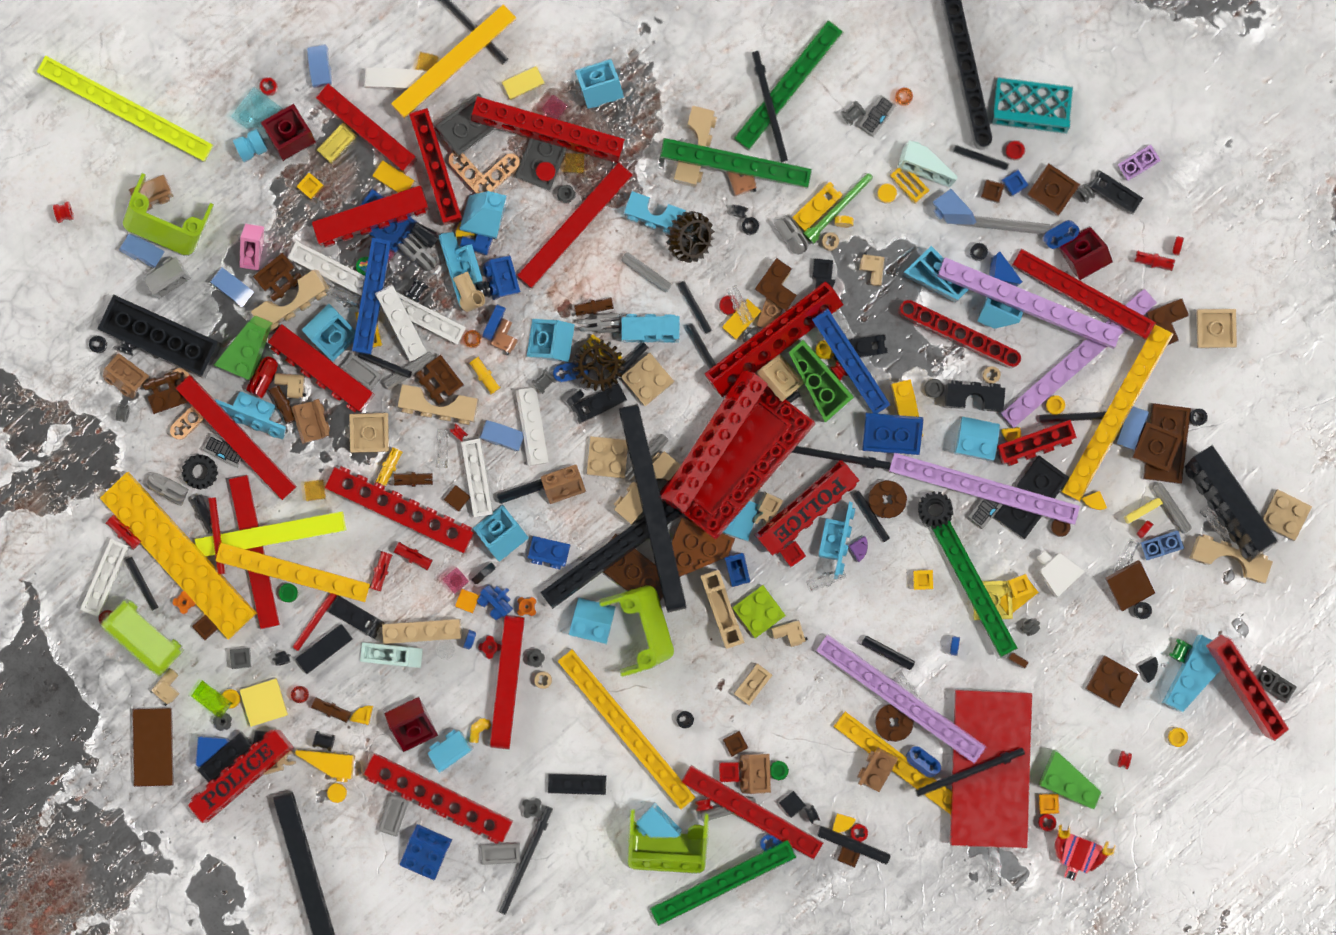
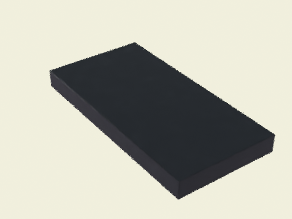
M1038 455L1018 482L1016 488L1055 499L1070 477ZM1002 505L994 515L995 519L1024 540L1042 517L1041 515Z

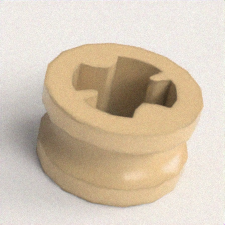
M826 233L822 238V247L827 251L836 249L839 244L838 236L834 233ZM827 237L835 239L834 246L826 245Z
M994 366L986 368L983 372V379L988 384L996 383L1001 376L999 369ZM990 370L997 374L993 380H989L986 375L990 373Z
M540 672L535 676V684L538 688L546 689L552 683V677L547 672ZM540 675L548 677L547 685L543 686V684L540 685L538 683Z

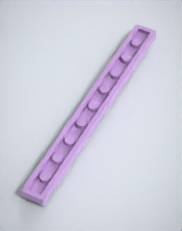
M946 257L943 259L937 277L1112 349L1116 347L1121 333L1120 329Z
M1143 289L1125 306L1144 315L1157 302ZM1110 320L1106 322V324L1120 329V335L1127 330ZM1087 338L1001 413L1003 418L1012 428L1016 427L1107 346Z
M894 453L889 470L891 473L1075 525L1080 509L1079 505Z
M830 635L824 638L816 650L973 763L977 761L986 748L981 742Z

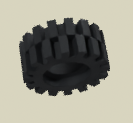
M195 454V456H190L182 466L183 480L192 488L206 489L217 480L218 467L215 461L206 455ZM202 464L207 468V475L203 479H196L194 477L193 469L196 465Z
M932 491V495L927 493L925 498H921V502L918 503V513L922 523H926V526L929 528L932 526L933 529H936V526H939V529L943 528V524L945 526L948 525V521L952 520L953 506L950 498L948 499L946 494L942 495V492L939 491L938 494ZM931 505H941L943 512L939 516L930 515L928 509Z

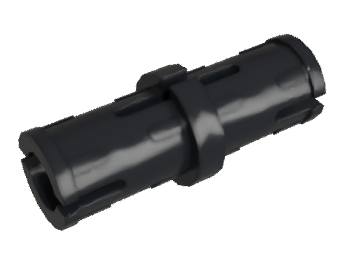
M201 494L197 496L200 504H198L196 498L191 499V502L199 514V520L202 519L208 534H211L213 532L210 527L212 525L210 509H208Z

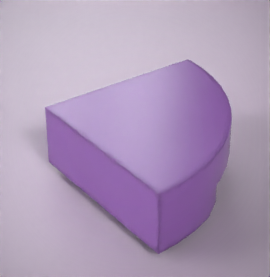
M865 536L849 545L858 562L867 553L868 542Z

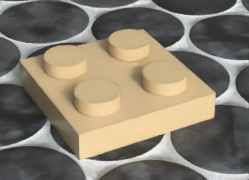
M1236 309L1196 310L1197 348L1237 347Z
M651 353L647 354L623 374L621 378L644 406H647L674 383V380Z
M781 354L757 372L781 401H784L804 384L801 377Z
M388 413L349 414L350 453L389 452Z
M590 436L587 475L625 479L628 452L626 440Z
M1277 489L1262 518L1271 530L1295 541L1312 506Z

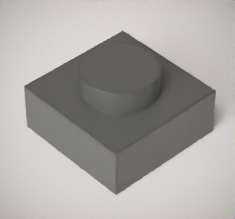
M250 648L230 650L232 669L252 667Z

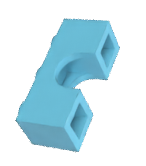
M632 191L624 215L627 216L629 221L637 223L639 220L645 222V226L656 229V227L663 229L664 233L668 234L670 233L668 227L673 225L671 220H677V215H682L686 210L668 204L663 214L653 215L648 210L650 197Z

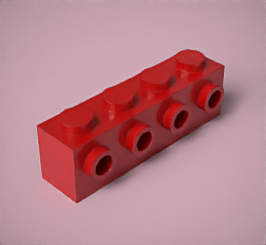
M1071 420L1000 444L996 450L1001 464L1007 463V466L1019 463L1018 459L1022 457L1028 460L1036 457V453L1043 450L1045 454L1055 450L1054 446L1061 444L1062 447L1073 444L1072 440L1077 438Z

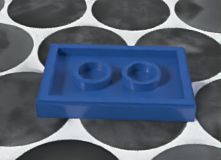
M372 189L360 206L384 197ZM409 216L407 221L389 223L390 226L384 229H379V227L371 229L372 232L369 234L377 239L391 241L390 250L397 253L400 249L397 245L399 243L403 244L402 240L408 238V235L412 233L410 230L417 221Z
M866 413L862 451L920 455L923 417Z

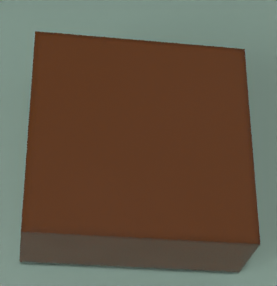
M986 179L981 199L999 204L1005 184Z
M455 485L444 500L460 512L470 499V496Z
M204 615L192 626L205 641L218 630V627L207 615Z
M1014 652L1009 653L1008 660L1025 669L1027 667V660Z
M740 731L723 739L731 757L748 749Z
M842 847L837 861L855 868L860 854Z

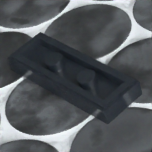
M340 624L298 656L296 661L305 673L309 674L352 641L353 638L343 624Z
M241 731L197 770L208 783L214 779L216 780L225 768H230L235 763L234 761L239 756L246 754L253 744Z
M549 774L548 793L606 795L607 775Z

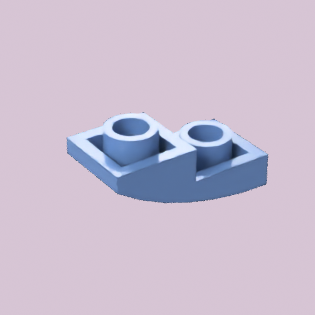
M326 44L307 48L313 88L327 84L331 85V67L329 66Z
M128 234L119 249L132 259H139L152 268L156 267L165 252L132 234Z
M222 267L210 281L212 285L241 307L254 293V291Z
M1135 406L1132 407L1123 424L1117 444L1135 450L1149 411Z
M486 420L480 439L494 445H502L511 450L519 451L523 440V432Z
M1179 530L1141 542L1146 560L1184 549Z

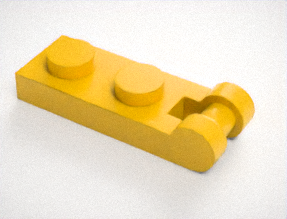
M831 181L792 217L804 232L843 196L840 191L838 192L833 187L834 185ZM827 192L832 196L829 201L824 197Z

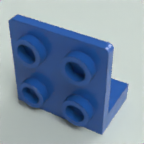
M417 824L410 837L400 866L435 880L453 839Z

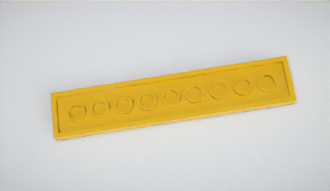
M126 472L100 497L125 526L130 527L129 530L141 540L140 543L182 590L189 595L228 640L257 614L222 574L218 575L217 568L129 472Z

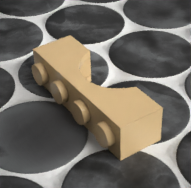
M692 105L688 128L695 133L698 145L710 147L713 136L709 135L710 129L715 128L717 117L714 116L715 111ZM678 162L674 182L696 187L697 183H701L703 172L700 171L701 166Z
M312 270L298 280L299 290L293 302L286 306H278L272 301H266L253 309L251 313L253 316L256 315L272 322L270 330L272 332L280 327L279 323L285 320L287 322L293 319L297 311H304L311 306L310 303L317 299L319 301L326 297V292L330 288L319 270Z
M402 384L398 408L407 414H413V411L421 412L420 416L432 418V415L440 416V420L451 421V418L458 419V423L469 425L470 422H475L479 400L458 395L456 400L450 405L437 407L427 402L422 388Z
M665 451L662 454L658 452L652 459L656 480L669 481L681 466ZM634 481L626 489L628 494L624 498L620 496L614 503L616 506L614 510L631 525L643 513L637 485Z
M1205 534L1202 537H1196L1189 559L1210 565L1221 556H1229L1239 562L1243 569L1244 578L1261 584L1266 583L1273 561L1268 560V556L1262 554L1249 562L1241 555L1240 548H1232V544L1229 542L1221 541L1218 543L1213 541V537Z
M719 570L700 576L725 648L728 649L744 643Z
M461 619L382 625L383 644L462 639Z

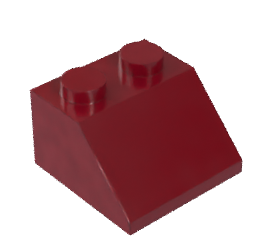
M294 103L260 122L282 161L316 143L311 130Z
M1091 226L1080 231L1073 240L1058 247L1071 271L1079 280L1088 277L1113 262L1108 246Z
M420 697L384 713L388 726L403 752L438 736Z

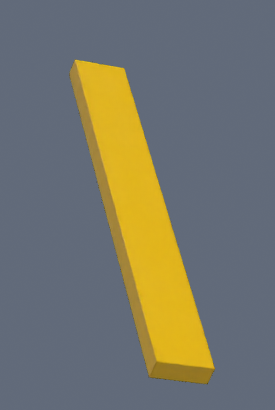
M504 4L500 6L394 100L391 105L405 119L512 24L516 17Z
M846 711L834 725L837 730L869 754L871 751L875 752L877 747L897 757L898 760L892 771L914 788L918 789L937 781L933 777L925 776L910 765L903 754ZM944 786L924 794L951 815V790Z

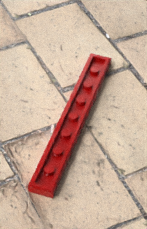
M618 162L517 276L532 289L632 178L633 174Z
M1022 248L1012 264L1014 268L1145 340L1156 324L1151 319Z
M191 374L176 387L180 394L281 500L297 487Z
M248 475L229 479L239 531L259 527ZM263 546L246 549L265 555ZM248 570L260 629L279 626L280 622L270 576Z
M690 765L681 780V783L782 842L789 840L794 849L813 860L824 844L821 840Z

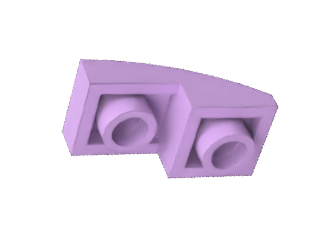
M1149 145L1118 164L1127 181L1161 160L1152 145Z

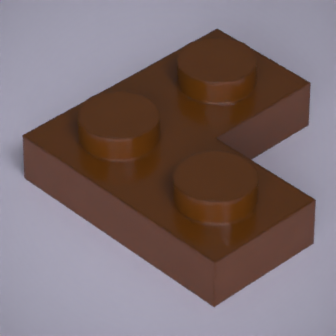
M776 258L754 290L787 311L797 296L782 285L792 268Z
M1182 298L1146 313L1147 318L1156 322L1155 325L1173 333L1168 345L1179 341L1172 323L1189 316Z

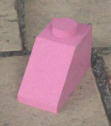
M245 224L240 237V268L259 271L264 244L263 226Z

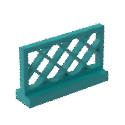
M998 77L992 124L1067 134L1071 122L1070 113L1073 87ZM1001 84H1008L1013 90L1005 95L1000 89ZM1025 86L1029 88L1031 93L1024 97L1018 89ZM1040 89H1046L1050 93L1044 100L1037 93ZM1059 91L1068 92V98L1063 102L1056 96ZM1014 92L1021 99L1015 105L1008 99ZM1033 94L1040 101L1034 107L1027 101ZM1051 97L1059 104L1052 110L1045 103ZM1003 100L1011 107L1007 111L998 110L999 103ZM1024 102L1029 111L1020 113L1016 107ZM1043 105L1048 113L1042 116L1035 109ZM1061 107L1066 112V118H1058L1054 112Z

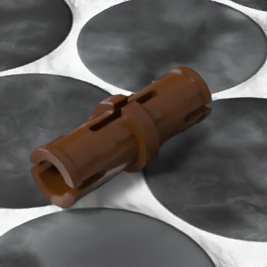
M612 297L597 301L593 299L591 302L574 305L577 317L591 313L595 315L597 312L614 309Z
M279 385L271 388L268 392L276 404L275 408L282 414L286 425L294 422L295 418L289 405V399H286Z
M411 472V474H394V486L412 485V487H416V485H433V473L415 474V472Z
M315 697L311 709L320 711L329 718L334 717L345 723L348 722L351 711L342 709L333 702L331 704Z

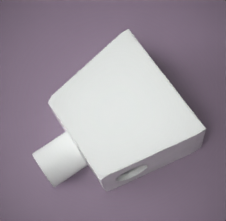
M1044 550L1037 557L1044 565L1038 573L1055 597H1059L1084 573L1080 567L1061 553H1057L1052 558Z

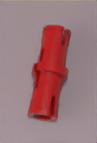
M1137 250L1134 262L1150 265L1151 268L1159 267L1170 271L1173 270L1175 259L1162 257L1157 253L1153 255Z
M115 515L110 517L105 523L118 534L117 537L119 539L122 538L133 550L140 544L141 540L129 530L130 527L125 526Z
M401 542L397 544L393 552L409 560V563L412 564L413 562L426 570L429 569L433 559L420 554L419 550H413Z
M381 551L377 567H374L373 570L375 573L369 588L382 591L385 577L389 574L387 570L393 556L392 554Z

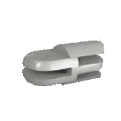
M790 214L774 222L775 227L794 253L799 255L807 251V239Z
M411 233L408 235V238L402 240L403 244L399 243L397 245L413 262L416 261L425 271H431V267L434 268L436 266L435 260L425 251L426 248Z
M619 313L596 315V318L581 319L578 324L597 323V325L579 327V330L582 332L598 331V334L621 332V328L601 329L602 326L619 325L620 320L601 321L604 318L619 317Z
M158 473L150 475L147 481V485L151 490L182 506L189 489Z

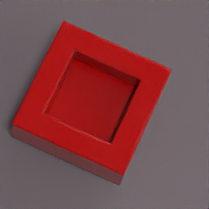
M796 541L780 552L790 567L806 557Z
M739 762L719 763L720 782H739Z

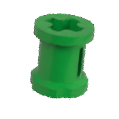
M1177 638V644L1173 652L1169 654V657L1184 663L1188 650L1192 649L1193 646Z

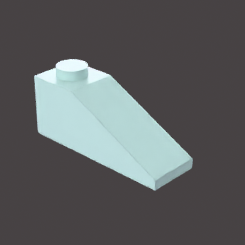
M909 140L903 147L898 168L947 187H951L957 180V176L926 146Z
M362 642L360 662L421 668L423 649Z

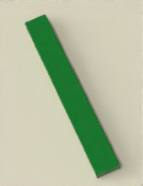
M828 20L770 92L776 116L843 34V31ZM765 101L762 102L734 138L747 150L752 148L770 125Z
M667 138L663 139L660 158L803 188L809 187L812 170L810 168Z
M948 521L946 526L943 524V528L940 529L939 526H936V529L930 526L1000 658L1018 649L951 522Z
M786 840L651 907L650 911L657 925L660 926L797 858L789 840Z

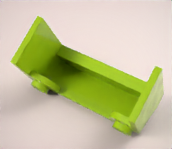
M142 173L123 219L124 228L128 232L181 255H191L197 247L214 204H209L203 220L190 217L184 222L182 228L146 213L149 207V200L140 193L146 180V174Z
M647 585L599 599L601 607L620 601L621 608L625 613L633 614L639 612L648 641L649 649L642 650L638 654V664L621 668V677L651 669L673 656V644L658 593L654 587Z
M125 599L104 620L101 626L153 673L160 677L181 655L184 649L181 648L182 645L175 639L172 641L166 639L138 614V606L133 601Z
M631 810L628 866L635 870L701 873L705 870L709 814L704 816V826L699 824L689 827L688 834L680 833L678 837H649L647 834L644 836L637 829L638 825L634 821L635 810Z

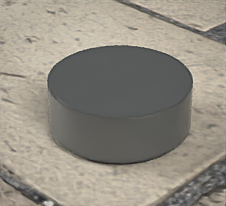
M931 379L925 384L924 391L928 397L938 398L942 395L944 386L940 380Z

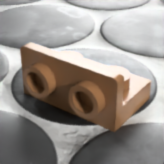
M164 174L145 182L140 191L149 200L147 211L151 210L152 206L157 203L161 205L169 202L170 198L174 196ZM135 187L129 189L131 197L135 190Z
M119 353L104 368L103 378L109 385H114L124 396H129L131 399L136 396V392L143 386V383L149 379L148 374Z
M319 399L292 407L302 444L321 440L329 436V424L325 421L324 407Z
M576 464L541 476L550 504L586 492Z
M877 747L875 752H870L866 760L869 762L867 767L861 768L857 776L860 778L858 784L861 786L865 784L880 792L898 758Z
M769 754L740 755L739 769L741 771V779L739 785L741 792L744 794L771 793Z

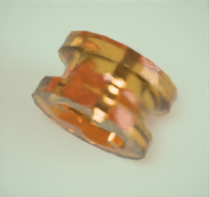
M905 87L900 88L895 96L896 102L901 106L910 104L913 99L912 91ZM908 93L909 99L902 101V97H899V94Z
M470 330L464 335V342L468 347L476 348L481 343V336L477 331ZM470 334L478 336L475 344L473 342L471 344L468 343V336Z

